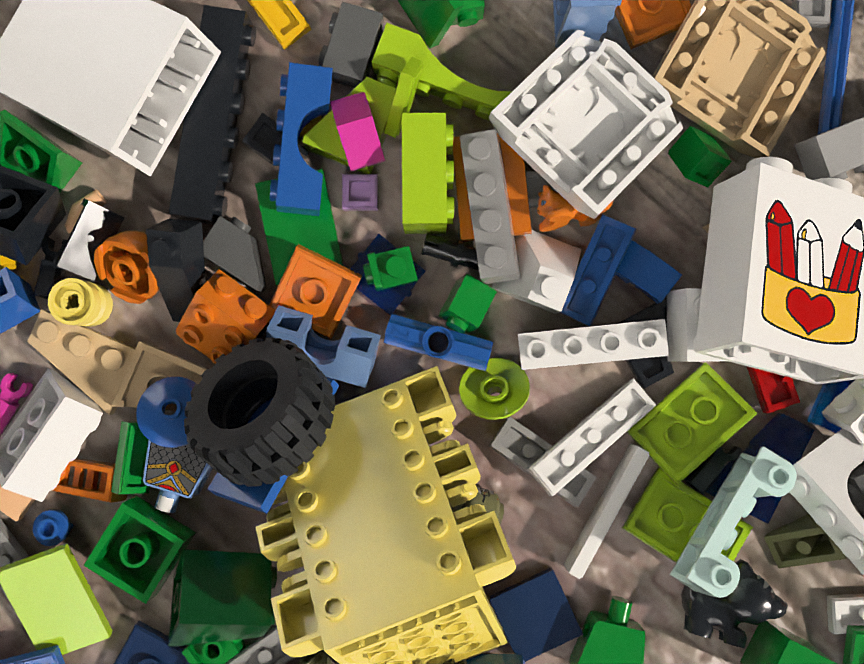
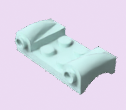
M764 446L760 448L756 457L741 453L670 575L696 592L719 598L731 594L738 585L740 571L735 562L721 554L722 549L726 551L734 543L738 534L735 527L741 516L746 518L753 510L756 498L765 496L781 497L791 491L796 482L797 473L795 467Z

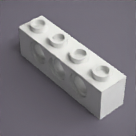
M665 319L518 334L522 370L669 356Z

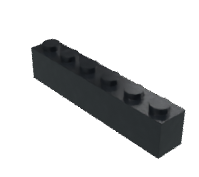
M204 5L200 31L221 51V54L185 115L168 214L181 220L198 221L214 225L220 216L225 217L227 212L228 200L224 194L226 183H230L233 176V163L230 162L232 148L236 149L239 141V129L236 128L238 114L242 115L244 110L245 96L242 93L243 81H247L250 75V60L247 57L249 46L253 47L255 44L256 27L252 24L246 11Z

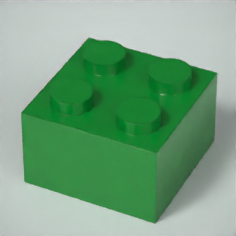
M135 496L120 505L84 566L147 604L161 591L180 560L183 550H186L196 532L156 509L138 496Z

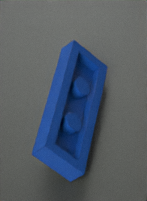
M602 215L577 268L574 281L560 313L588 326H592L635 235L636 228Z

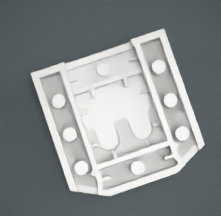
M577 29L491 111L489 120L498 135L577 211L595 219L683 130L681 122L677 124L670 107L673 102L669 92L616 42L605 38L600 42L583 36L585 32Z

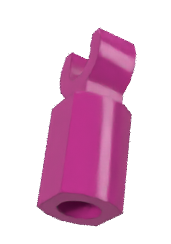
M15 373L6 374L0 384V436L20 406L18 403L20 398L28 396L33 389V384L27 382L23 383L20 389L16 391L13 383L18 375Z

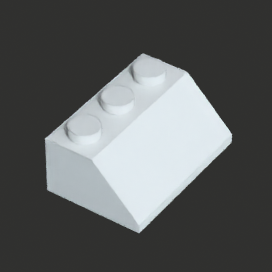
M48 368L0 437L1 487L41 502L48 492L55 489L58 485L62 472L69 462L76 459L82 443L89 433L96 430L103 414L98 404L80 388L52 369Z

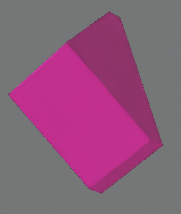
M365 92L331 101L330 104L350 170L354 171L384 162L385 158Z

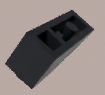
M169 218L146 229L149 266L157 281L170 316L174 322H180L195 293L206 283L202 222Z

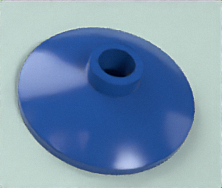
M167 377L156 381L145 390L138 402L136 416L138 426L148 440L166 448H177L188 444L184 428V419L187 418L185 416L186 403L191 401V391L197 383L184 377ZM171 403L176 404V412L173 415H166V406Z

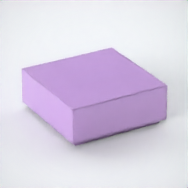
M342 174L343 211H378L377 174Z

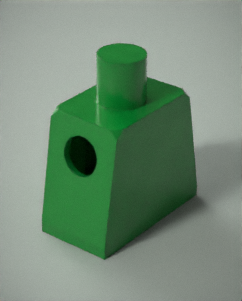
M612 596L608 614L590 611L582 627L583 635L578 637L570 655L569 664H644L645 630L638 622L629 619L633 602L622 597Z

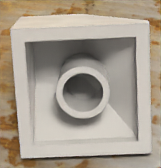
M532 230V234L514 236L521 279L493 283L492 288L551 313L557 314L561 312L574 281L582 249Z

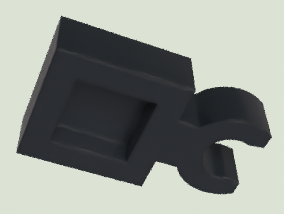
M262 112L242 140V144L272 164L275 144H282L283 131H277V122ZM298 145L302 158L306 159L309 154L303 146Z

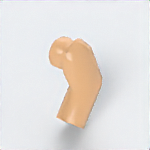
M97 189L72 204L65 223L68 234L72 232L84 207L81 205L84 198L100 206L107 203Z

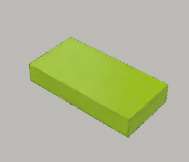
M411 56L401 71L384 134L396 138L402 131L401 113H410L424 65L422 60Z

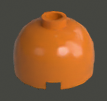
M124 231L109 237L103 244L97 247L94 254L97 274L102 281L107 278L114 286L110 291L115 296L129 303L141 304L159 292L157 281L149 266L146 233Z

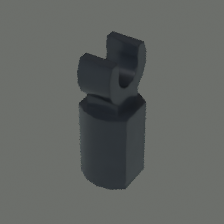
M50 237L42 245L45 259L41 260L34 290L35 296L48 299L52 287L59 281L64 280L66 270L56 266L53 261L56 256L60 257L67 242L66 239H63L61 249L54 252L55 241Z
M722 445L690 473L684 481L695 491L703 495L726 469L724 466L726 462L734 461L740 456L742 452L740 447L734 446L728 453H725Z

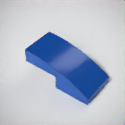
M631 241L616 276L625 283L630 282L658 304L663 301L682 274L641 245Z

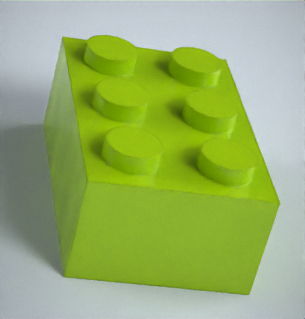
M401 113L402 224L405 234H446L447 224H453L454 197H447V190H453L454 161H446V155H453V124H446V113Z

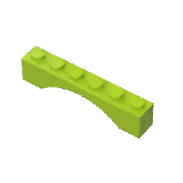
M386 23L372 60L374 74H377V78L382 77L397 84L401 71L412 56L422 60V64H424L415 94L423 97H429L431 94L442 98V102L452 108L461 109L464 106L475 110V114L478 117L490 121L491 111L511 93V91H496L480 87L458 77L439 62L419 34Z

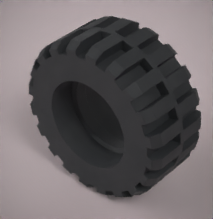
M266 337V340L261 338L249 340V344H239L233 347L232 352L229 354H222L215 360L217 363L211 369L207 368L201 375V382L198 385H194L191 391L192 399L186 403L185 416L187 418L184 419V428L190 448L223 477L237 485L245 484L247 487L262 486V482L266 485L280 481V477L283 475L291 476L298 471L297 467L301 463H308L315 456L312 452L317 446L321 447L327 438L325 431L327 428L331 429L334 417L331 411L335 409V396L332 394L333 388L330 381L295 343L289 340H282L281 338ZM273 398L265 411L255 420L248 423L252 414L263 403Z

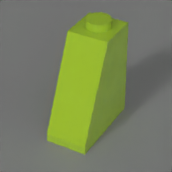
M366 77L347 96L365 92L382 148L387 136L384 132L397 86L392 81L382 77H378L377 80ZM331 110L304 135L302 143L307 151L349 167L336 127L333 111ZM374 165L358 169L357 171L371 174Z

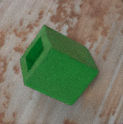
M689 126L668 151V155L686 179L707 188L732 162L711 135L692 126Z

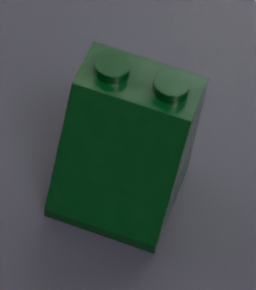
M183 550L173 575L168 646L263 637L271 625L275 624L271 589H274L276 586L277 568L272 566V561L268 560L262 553Z

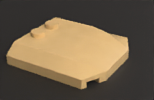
M695 0L652 77L669 92L673 102L672 108L739 153L755 158L769 157L826 53L823 47L817 49L811 39L809 32L812 28L807 19L780 0Z

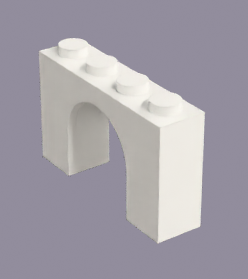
M842 428L793 465L797 475L794 487L789 493L796 498L814 521L864 576V519L854 508L847 489L848 477L851 471L864 461V446L859 443L853 433Z

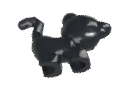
M740 559L735 562L740 571V579L735 590L728 596L721 598L696 592L684 585L681 598L685 611V630L691 634L711 639L713 629L719 630V639L723 640L724 643L745 649L747 637L745 631L738 627L739 624L759 625L768 619L783 617L787 612L788 604L775 595L772 587L760 575L754 573L748 562Z

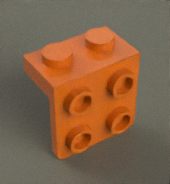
M218 269L195 293L176 328V334L186 344L193 346L216 364L215 360L222 354L227 355L232 352L233 347L239 344L247 345L249 340L256 339L271 321L276 310Z

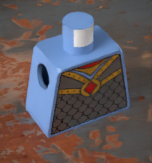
M149 440L143 483L160 489L155 504L156 509L175 513L180 497L192 499L197 496L204 487L213 468L196 455V452L190 448L189 444L177 448H166L156 445Z

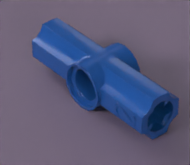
M391 314L383 343L486 371L494 342L449 330L442 326H435ZM436 333L445 334L449 340L447 349L440 353L432 351L429 346L431 336Z

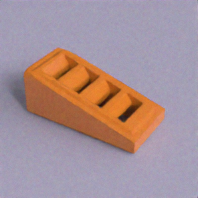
M76 458L68 463L61 474L58 485L52 490L109 503L125 501L128 497V494L118 495L111 492L115 463ZM74 466L73 483L68 485L70 467ZM85 469H88L85 487H82ZM100 471L102 473L99 489H97L98 475Z

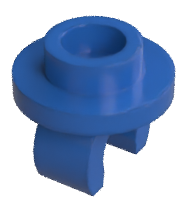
M54 509L47 510L39 514L34 520L33 534L39 543L45 546H55L62 543L68 537L74 525L69 522L68 517L63 512Z

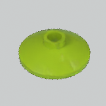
M489 358L486 371L469 367L463 374L459 384V394L465 408L480 418L490 420L507 418L518 412L527 402L530 393V383L526 372L515 362L503 358ZM494 392L500 393L497 396H491L490 394Z

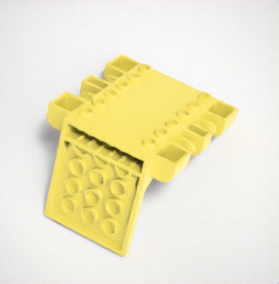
M438 366L336 405L334 411H331L334 415L331 429L327 428L325 431L327 438L323 445L316 447L312 452L315 456L308 463H301L297 467L298 471L288 476L272 505L287 500L288 503L270 510L266 516L267 522L256 526L260 551L268 560L277 561L278 571L286 572L303 566L305 571L285 579L281 585L283 594L271 598L282 651L290 657H303L324 650L339 664H442L450 659H454L455 663H458L463 659L467 660L508 644L505 633L483 590V586L509 576L516 569L514 559L495 511L487 513L484 505L481 504L471 505L455 512L452 508L476 497L478 489L475 484L478 483L481 477L468 443L461 446L457 440H446L430 447V444L452 434L454 430L452 422L456 417V412Z

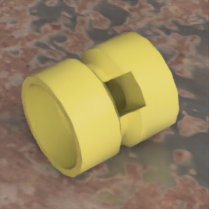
M67 278L59 281L52 287L48 295V307L52 316L63 324L95 327L104 323L109 318L113 308V300L109 291L100 284L77 278Z

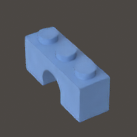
M278 305L267 327L266 337L281 338L282 340H289L295 343L326 377L366 388L375 364L381 335L347 325L340 340H325L319 337L312 329L313 315Z

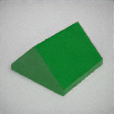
M5 109L0 111V165L58 188L59 193H61L82 162L26 121Z
M768 620L757 626L740 660L741 664H837L805 639Z

